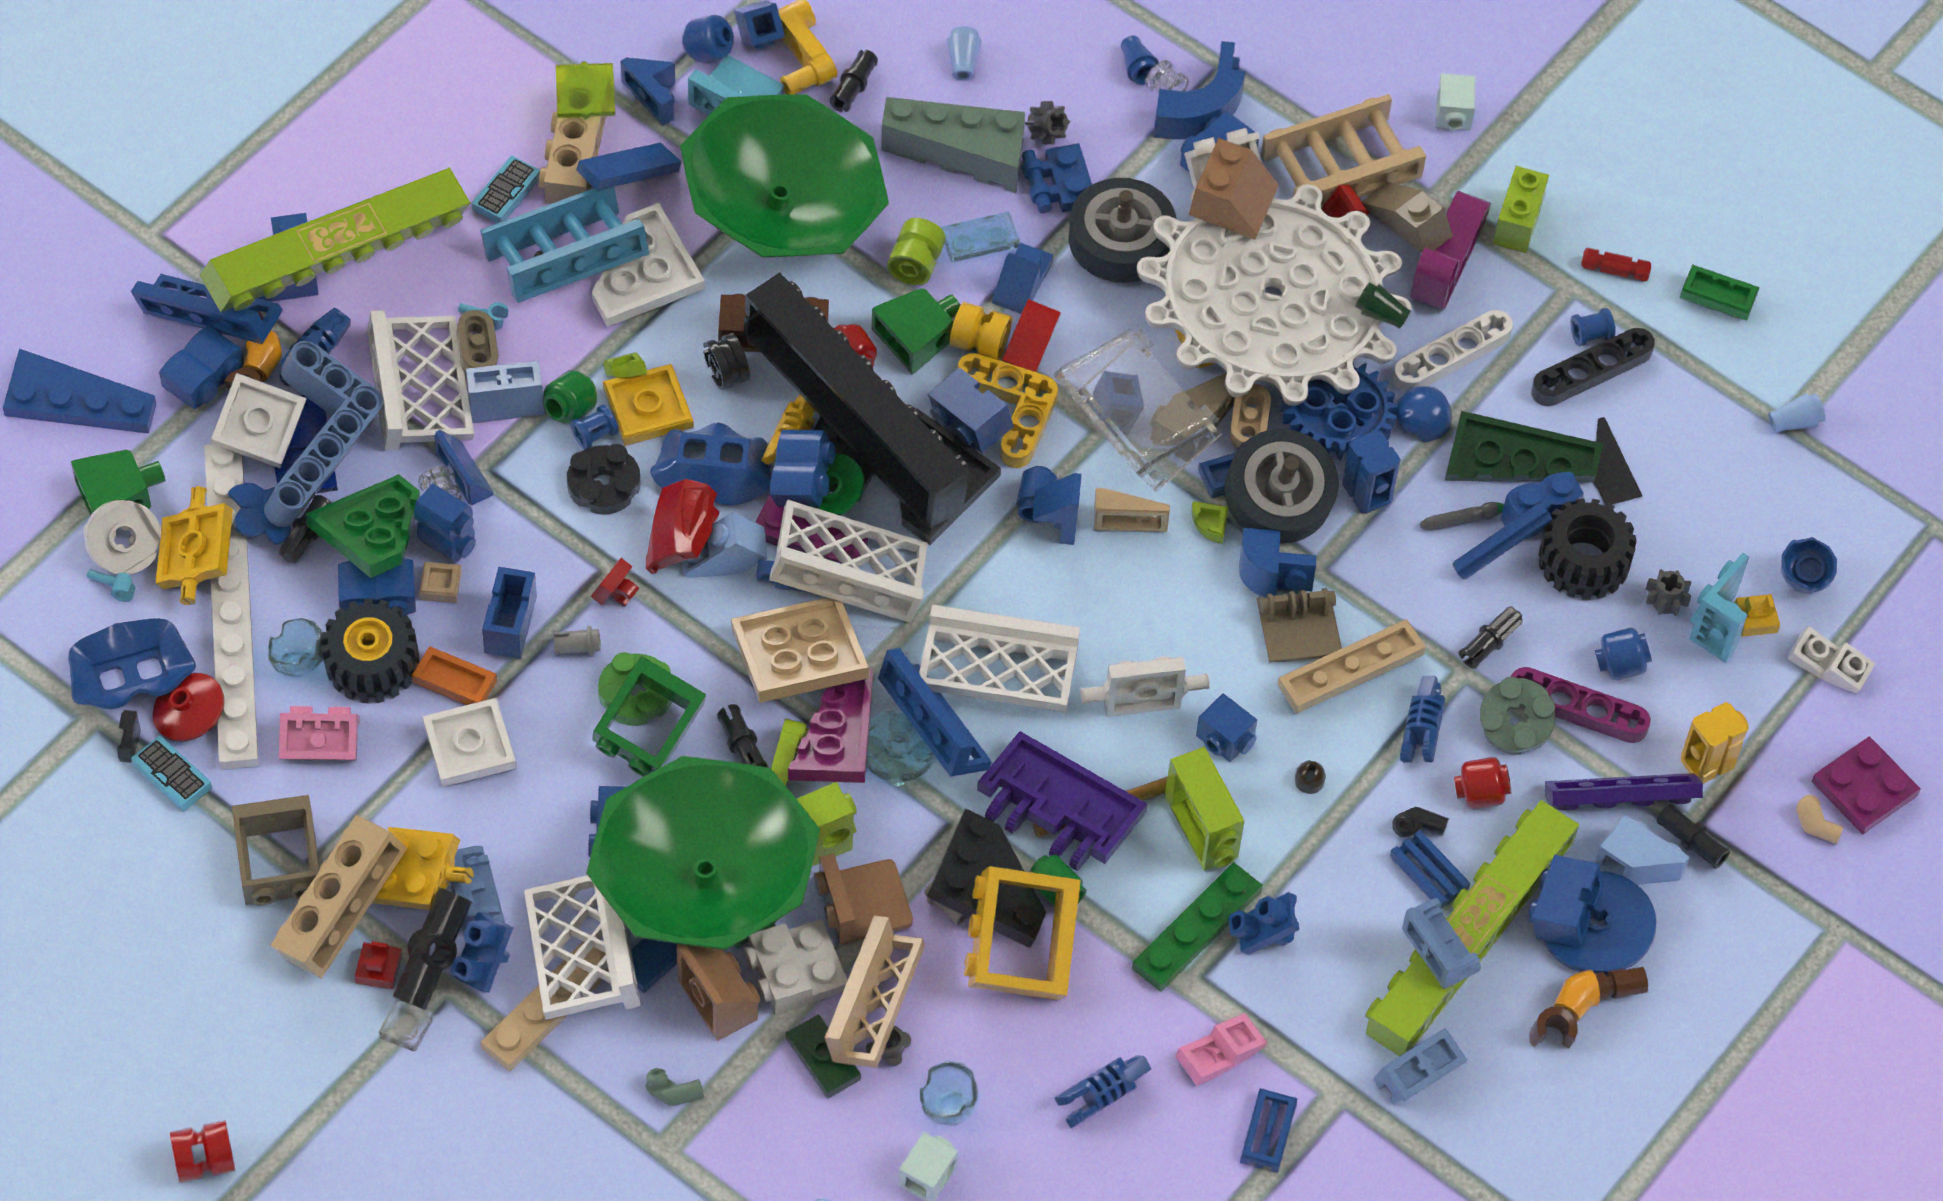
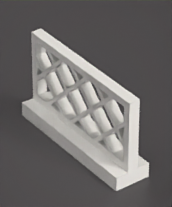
M385 310L370 311L367 337L375 388L383 397L379 418L384 451L399 450L400 443L434 442V435L438 430H442L460 441L473 440L474 429L465 373L460 361L455 316L386 318ZM435 328H448L449 337L441 343L428 333ZM406 329L415 336L405 344L393 335V330ZM420 340L435 349L427 358L412 349ZM441 354L454 364L447 372L432 363ZM405 355L419 364L411 374L398 366V362ZM425 369L439 378L431 388L417 379ZM445 384L458 392V396L452 402L437 393ZM409 385L424 394L416 403L402 395V392ZM429 399L444 408L436 418L421 408ZM451 413L463 422L464 428L451 429L443 424L442 421ZM413 415H416L429 425L423 430H408L407 421Z
M787 500L783 511L776 558L771 568L769 580L911 623L923 600L924 589L921 587L928 543ZM792 515L805 518L811 526L801 530L793 521ZM827 528L841 529L846 537L836 541ZM817 533L826 545L816 549L807 537ZM870 538L876 540L881 548L871 551L862 539ZM797 541L806 553L788 548L787 545ZM853 544L862 556L852 560L843 550V547ZM903 548L916 552V559L906 562L897 550ZM833 552L842 564L824 559L823 555ZM888 555L897 567L886 570L877 558ZM868 563L876 574L860 570L858 566ZM903 573L912 585L896 581L893 577Z
M932 604L919 674L933 692L1066 712L1078 652L1080 627ZM934 640L953 643L955 647L941 653L934 645ZM971 648L991 649L992 653L979 659L971 651ZM1012 652L1026 654L1030 658L1016 665L1008 654ZM963 654L971 664L958 671L949 660ZM1048 658L1065 660L1067 664L1054 671L1045 660ZM1000 659L1009 670L995 677L986 666ZM940 665L950 675L942 680L927 678L928 672ZM1037 665L1046 676L1032 682L1024 674V671ZM979 671L987 680V682L981 685L969 684L965 678ZM1016 677L1023 684L1024 688L1018 691L1007 690L1002 683ZM1053 682L1062 692L1061 698L1045 696L1039 689Z
M588 875L524 890L545 1019L620 1002L624 1003L626 1010L640 1007L641 1003L627 926L608 904ZM595 888V894L586 905L573 899L580 890ZM550 897L557 900V903L548 913L537 909L535 906V901ZM566 906L579 911L570 924L557 919ZM588 916L600 922V925L591 935L578 929ZM550 925L563 931L553 944L541 939L542 934ZM571 936L585 942L574 955L561 949ZM593 947L606 953L596 966L583 960ZM555 956L568 962L558 975L545 968ZM576 967L590 973L580 986L566 980ZM598 978L611 983L612 991L594 994L588 990ZM560 986L573 993L567 1001L551 1005L550 998Z

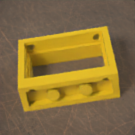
M992 866L983 870L981 876L977 875L973 889V899H978L977 914L971 915L968 928V936L974 938L972 953L966 954L964 962V976H969L968 987L1053 1000H1061L1068 994L1081 880ZM999 883L1056 892L1046 981L988 972Z

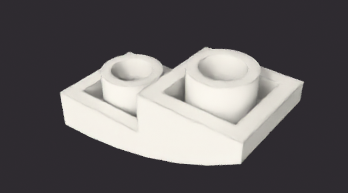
M1810 626L1802 631L1787 656L1788 660L1807 672L1854 693H1858L1876 664L1847 642L1838 647Z

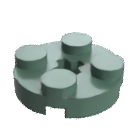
M1507 677L1494 685L1482 700L1480 721L1484 735L1491 745L1505 753L1521 754V752H1528L1532 749L1536 750L1546 743L1553 732L1555 725V703L1548 692L1538 683L1524 678ZM1518 707H1521L1525 710L1524 715L1528 720L1526 722L1519 721L1516 725L1510 723L1511 715L1507 712L1510 709L1516 710Z

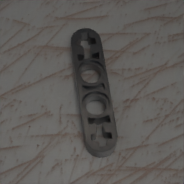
M1643 328L1629 329L1537 373L1533 380L1531 395L1540 405H1557L1647 362L1652 356L1655 339L1648 330ZM1634 342L1637 346L1631 348V344ZM1609 354L1615 357L1618 363L1611 366L1605 365L1600 362L1598 357ZM1579 368L1584 370L1588 377L1578 380L1570 376L1568 371ZM1555 386V389L1552 392L1549 388Z

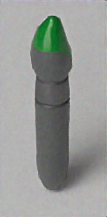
M1487 502L1481 505V507H1470L1425 518L1420 523V527L1424 530H1436L1474 522L1482 518L1492 519L1502 513L1504 504L1500 502Z

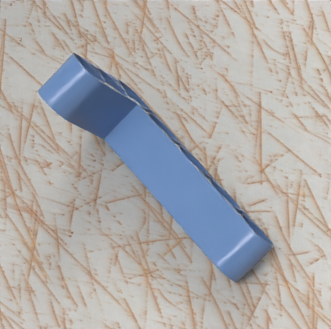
M301 341L293 346L281 368V374L290 386L328 412L332 417L280 480L265 504L264 513L266 518L272 524L280 527L289 526L297 519L367 431L383 405V397L374 386L319 346L308 341Z

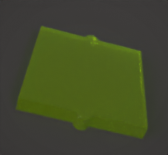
M582 61L581 64L555 65L557 118L583 117L587 120L594 116H616L613 63L588 64L586 61Z

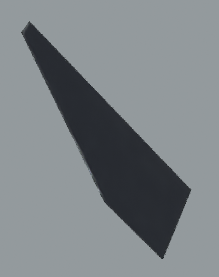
M1605 417L1598 418L1596 442L1604 443L1595 484L1605 505L1607 503L1612 505L1642 497L1643 495Z

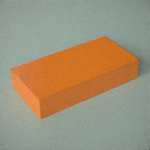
M429 646L417 665L415 672L412 674V682L450 699L469 705L487 700L497 683V674Z

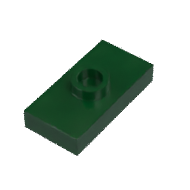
M818 1014L786 1032L785 1039L826 1098L829 1099L860 1081L861 1073L855 1065L832 1061L825 1040L828 1026Z

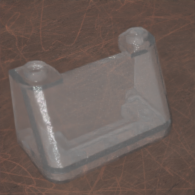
M1128 328L1065 363L1053 373V376L1127 464L1157 492L1216 441L1222 433L1214 425L1219 419L1205 403L1199 408L1155 358L1154 354L1150 351L1154 343L1140 328L1136 332Z

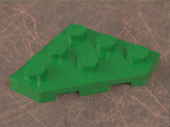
M398 474L306 513L307 526L372 578L402 564L415 523L414 508L416 501L420 497V490Z

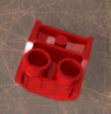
M684 479L662 488L652 522L646 555V570L651 574H655L662 568L690 558L693 560L697 559L713 531L712 525L719 516V510L714 506L717 493L708 484Z

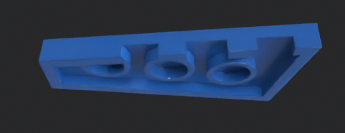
M19 348L3 411L4 416L149 434L157 403L155 395Z

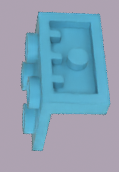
M731 56L725 57L710 75L695 69L688 77V104L707 115H710L727 97L781 95L784 92V85Z
M1742 553L1735 562L1731 560L1726 562L1717 577L1719 580L1714 586L1710 584L1705 586L1696 601L1700 606L1690 620L1694 625L1689 639L1724 663H1727L1734 655L1747 614L1737 604L1732 602L1738 593L1749 560V556L1745 553Z

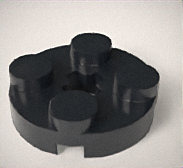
M623 445L593 446L575 453L570 459V466L567 470L568 493L574 503L578 506L581 503L583 506L590 508L592 513L605 515L622 511L631 504V499L640 490L639 466ZM599 475L611 476L609 484L602 485L600 480L594 481V479Z

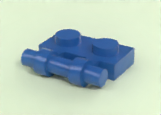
M1079 143L1045 149V161L1037 159L1034 150H1026L1021 155L1024 162L1021 166L1024 177L1029 179L1031 185L1029 190L1031 200L1034 204H1037L1038 211L1042 214L1052 210V202H1059L1062 212L1071 211L1077 197L1092 185ZM1051 177L1053 185L1045 184L1043 178Z

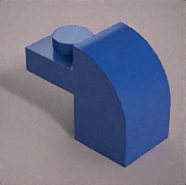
M1243 528L1239 574L1246 587L1263 597H1267L1269 593L1275 596L1276 589L1312 592L1316 570V555L1279 552L1280 531Z

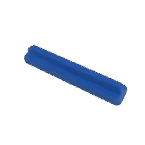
M1541 503L1535 505L1453 562V568L1463 580L1468 579L1551 522V515Z

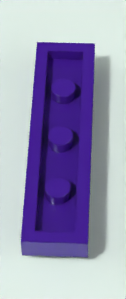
M1695 773L1545 781V797L1552 806H1556L1559 810H1576L1579 808V805L1594 804L1597 808L1616 807V803L1631 802L1635 806H1650L1656 800H1668L1673 804H1687L1691 802L1692 798H1703V783Z

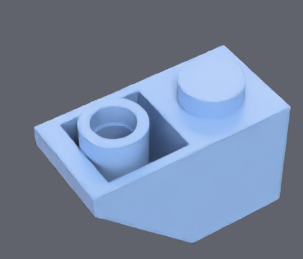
M734 512L730 513L712 525L713 531L698 558L682 561L683 575L693 578L744 573L757 565L759 560L767 559L764 527Z
M1625 815L1601 844L1595 863H1599V867L1603 871L1619 874L1639 885L1679 881L1684 875L1689 856L1676 844L1666 842L1652 833L1650 828L1644 823L1634 821Z

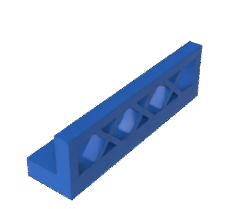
M160 274L154 285L137 280L131 290L133 297L144 314L202 329L210 326L221 334L263 344L283 311L278 303L256 298L251 305L244 309L236 311L233 307L220 312L204 284L165 274ZM260 311L267 313L263 320H261L258 314Z
M900 648L887 650L878 680L949 776L953 777L989 770L992 761L942 694L933 692L920 676L921 666L919 664L912 665Z

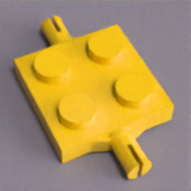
M201 486L191 488L190 506L179 514L162 518L155 583L164 590L181 586L179 602L183 605H194L196 603V587L200 582L227 575L233 509L226 503L205 506L207 489Z
M388 827L387 830L406 846L407 850L372 903L430 910L439 888L446 889L450 882L470 884L472 880L469 877L473 878V869L455 866V855L460 839L452 833Z

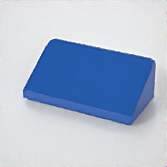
M442 430L436 431L434 435L436 454L468 504L472 506L493 496L492 488L463 443Z

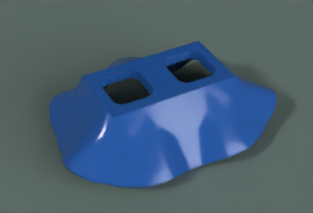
M721 422L712 423L693 432L672 429L663 440L660 455L656 464L651 467L650 474L661 488L684 479L708 484L717 493L715 503L740 505L763 495L770 488V466L761 461L768 444L761 437L750 439L741 436ZM687 442L706 444L705 457L703 459L685 458L683 456L685 444ZM725 445L742 447V460L739 463L721 461L722 447Z
M160 618L115 623L80 639L70 648L68 654L72 700L77 704L92 705L103 709L121 708L138 693H147L153 696L168 694L177 688L196 669L195 660L187 649L176 626L169 620ZM152 658L158 659L162 673L159 676L142 679L139 675L137 664ZM120 669L123 673L125 684L110 690L104 689L100 675L103 672Z

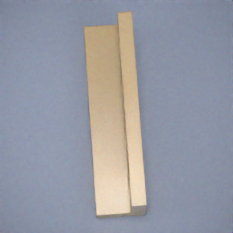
M874 915L826 1033L825 1040L833 1062L873 1068L878 1067L925 948L923 938L894 935L889 917ZM894 948L911 950L908 957L896 963H893L890 959ZM895 976L898 980L897 986L881 994L878 990L879 984ZM883 1007L886 1011L885 1016L869 1025L866 1020L867 1014ZM869 1037L874 1042L870 1053L853 1051L857 1043Z

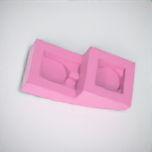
M1246 1013L1215 1025L1210 1035L1179 1047L1175 1057L1196 1086H1199L1252 1057L1266 1046L1267 1041Z

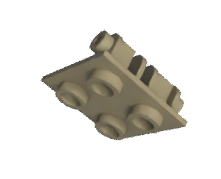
M1322 588V591L1306 593L1305 590H1300L1299 594L1289 591L1288 595L1273 596L1272 593H1269L1267 597L1257 598L1269 663L1321 658L1342 649L1333 606H1336L1334 591Z

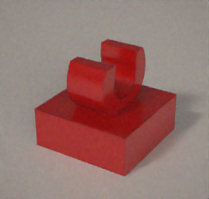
M1339 185L1321 208L1323 213L1332 218L1343 217L1351 211H1359L1367 216L1370 213L1366 210L1360 201L1361 199L1355 194L1350 185Z
M620 558L590 597L603 605L609 596L612 595L617 603L625 607L639 590V587L634 582L624 578L633 566L623 558Z
M376 941L371 943L363 942L354 976L355 983L394 990L403 956L402 948L388 946V943Z

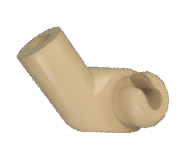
M1803 796L1798 801L1796 807L1803 830L1807 834L1837 844L1843 826L1825 820L1820 801L1816 796Z

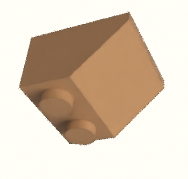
M1218 138L1196 186L1189 215L1256 240L1279 184L1252 150Z
M684 944L676 945L678 982L717 1041L758 1020L760 996L751 982L745 983L740 976V966L731 952L725 953L722 949Z

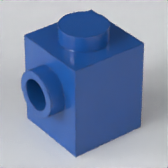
M765 0L734 9L743 44L754 46V49H762L774 45V40L785 37L776 3Z
M1222 693L1198 717L1196 736L1204 742L1210 752L1215 755H1221L1231 762L1239 753L1245 755L1254 746L1257 740L1255 733L1258 719Z

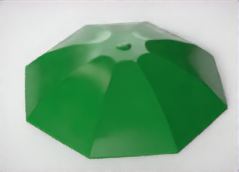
M807 94L727 97L680 145L694 213L762 258L844 254L889 204L874 138Z
M681 756L606 799L586 874L635 937L726 950L802 906L820 828L771 768Z

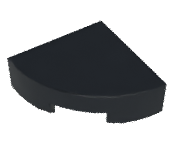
M123 710L119 728L123 729L124 732L120 746H117V754L120 762L132 763L131 758L136 753L141 728L137 711Z

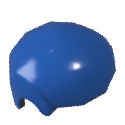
M1414 386L1409 388L1397 400L1396 419L1405 434L1412 432L1418 435L1422 442H1430L1442 438L1450 430L1452 423L1451 406L1445 395L1437 388Z
M1814 537L1800 540L1794 539L1788 544L1781 555V573L1785 582L1795 591L1802 593L1822 591L1830 586L1837 574V558L1830 546Z

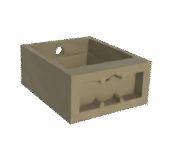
M309 794L233 805L232 813L245 905H268L276 900L289 898L299 900L320 869ZM304 828L310 871L252 880L247 836Z

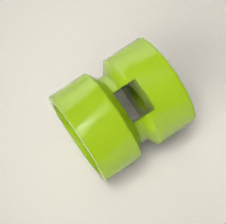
M917 217L905 220L897 237V243L894 245L887 261V269L891 275L899 281L910 285H924L928 283L937 263L935 260L940 256L946 241V235L942 228L934 222Z

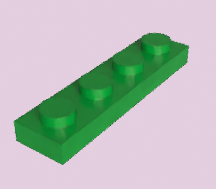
M1233 862L1133 961L1132 969L1162 992L1229 925L1230 914L1238 910L1243 911L1262 892L1263 885Z

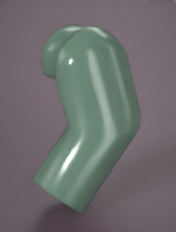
M654 1068L646 1075V1089L648 1093L668 1106H675L704 1098L703 1088L699 1079L677 1085L668 1079L666 1071L661 1068Z

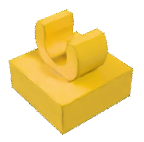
M1772 594L1735 599L1734 603L1747 614L1741 632L1742 637L1778 633L1780 622Z

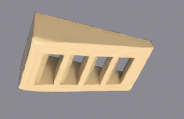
M1095 489L1094 530L1167 532L1170 505L1110 489Z

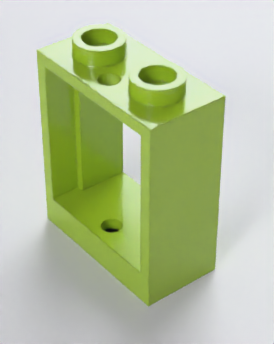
M1204 746L1171 758L1165 799L1202 869L1205 871L1213 867L1223 868L1230 865L1239 857L1245 820L1208 751Z

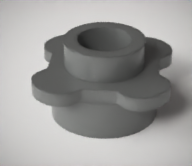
M894 1025L888 1039L892 1046L885 1047L881 1057L890 1066L899 1065L902 1062L904 1049L911 1045V1036L907 1032H902L899 1027ZM873 1041L866 1045V1053L871 1052L874 1044Z

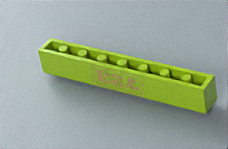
M448 167L212 258L199 276L220 312L233 307L238 311L251 305L256 298L265 296L267 299L280 294L285 287L294 283L297 287L303 286L322 272H326L327 275L333 274L350 261L355 260L356 263L366 261L376 251L383 248L386 251L394 250L411 237H415L416 240L422 239L439 226L443 225L445 228H450L462 221V214L471 202L453 171Z
M1542 800L1532 811L1527 808L1522 813L1515 825L1517 831L1512 837L1505 835L1494 852L1497 856L1490 864L1485 861L1480 866L1473 878L1475 884L1469 891L1465 888L1460 891L1452 904L1454 910L1448 918L1445 917L1469 953L1477 954L1480 959L1479 963L1540 887L1542 873L1546 868H1550L1554 855L1564 856L1574 844L1579 824ZM1416 949L1409 958L1410 966L1405 972L1398 970L1387 986L1389 990L1383 1000L1377 997L1365 1014V1017L1369 1019L1365 1034L1399 1057L1414 1048L1468 979L1466 978L1443 989Z

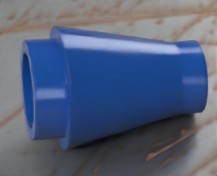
M1131 35L1124 38L1120 47L1123 51L1128 78L1138 85L1152 83L1159 75V60L1142 44L1139 37Z

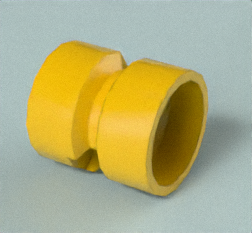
M964 301L956 314L949 344L952 347L968 352L976 348L979 354L1000 360L1009 339L1013 318L1010 315L994 310L989 314H985L983 307Z

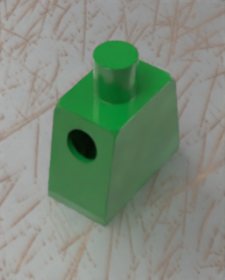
M919 288L873 307L871 329L911 374H914L949 345L954 323L952 318L956 316L960 303L952 294L937 302L926 289Z
M127 449L70 461L75 483L90 517L101 505L114 500L133 501L150 509L151 502L147 488L166 482L159 461L138 468L132 452Z

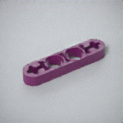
M1529 667L1518 668L1511 675V677L1529 679L1546 688L1550 697L1556 692L1567 694L1571 699V703L1567 705L1555 703L1556 718L1629 743L1640 742L1648 733L1651 718L1649 713L1639 705ZM1594 704L1600 705L1606 710L1607 715L1602 718H1595L1587 712L1586 708ZM1614 712L1619 713L1616 723L1611 722ZM1630 719L1638 721L1634 729L1628 727Z

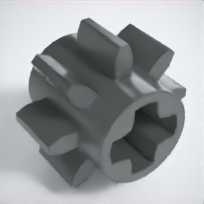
M1041 101L1040 107L1029 108L1031 113L1025 125H1027L1031 133V140H1041L1043 145H1053L1056 138H1066L1065 132L1070 120H1068L1064 112V106H1054L1053 101Z
M1660 569L1657 580L1653 578L1648 579L1645 588L1649 592L1646 604H1652L1659 615L1662 613H1672L1677 616L1680 605L1684 607L1689 606L1692 597L1688 593L1691 581H1685L1678 570L1665 572Z

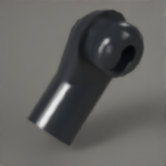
M1415 806L1395 816L1392 828L1400 837L1414 835L1418 830H1427L1443 836L1449 818Z

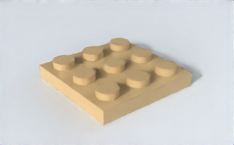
M826 597L731 619L732 632L759 703L870 678L869 666L845 607L840 601Z

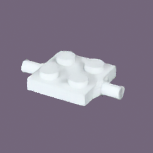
M1162 656L1150 661H1121L1116 665H1108L1105 683L1099 687L1080 688L1082 704L1104 701L1106 717L1180 709L1182 698L1188 691L1210 689L1208 673L1186 676L1184 657L1171 658Z

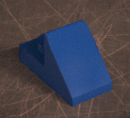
M629 57L620 60L621 83L662 126L673 121L675 98L669 88L675 84V64L669 61Z
M1020 243L1015 254L1008 253L992 303L1022 314L1027 300L1033 301L1053 263V254Z
M1079 473L1068 475L1039 487L1035 491L1032 518L1035 521L1052 522L1055 529H1061L1060 544L1074 545L1082 474Z

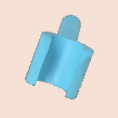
M500 302L491 304L488 309H481L462 303L458 307V311L462 313L470 310H479L487 313L494 322L495 330L501 329L504 321L495 316L507 318L509 312L508 307Z
M93 569L88 570V578L112 587L111 595L116 600L122 602H130L132 600L136 587L132 583L129 574L125 572L118 573L115 577Z

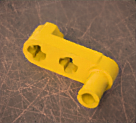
M796 0L778 9L785 35L781 39L803 66L786 76L780 77V83L784 85L786 95L796 94L813 85L818 87L837 78V69L832 58L809 29L816 25V17L807 0Z

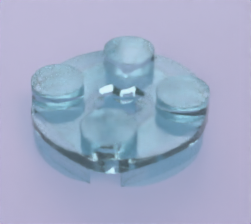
M887 710L870 719L866 764L869 771L877 777L885 779L890 785L900 786L906 781L919 778L930 769L936 757L904 713H896V710ZM894 740L897 743L905 741L907 744L904 751L898 752L892 750L891 742Z

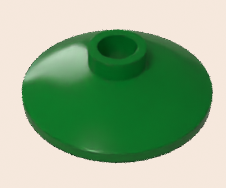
M835 453V460L833 464H829L826 473L829 478V492L827 496H823L822 503L817 509L842 515L849 511L860 499L865 479L862 469L854 459Z

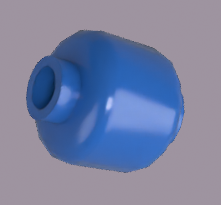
M713 14L689 21L684 29L682 44L693 60L705 63L727 57L732 51L734 34L726 19Z
M1632 627L1603 635L1600 641L1601 649L1594 650L1600 672L1608 670L1610 677L1615 681L1645 673L1647 663L1652 662L1645 633L1638 634V631Z

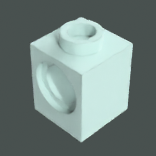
M1441 73L1436 99V128L1471 130L1475 111V76Z
M923 1131L899 1168L898 1186L924 1201H935L957 1168L958 1150L947 1139L941 1136L933 1137Z

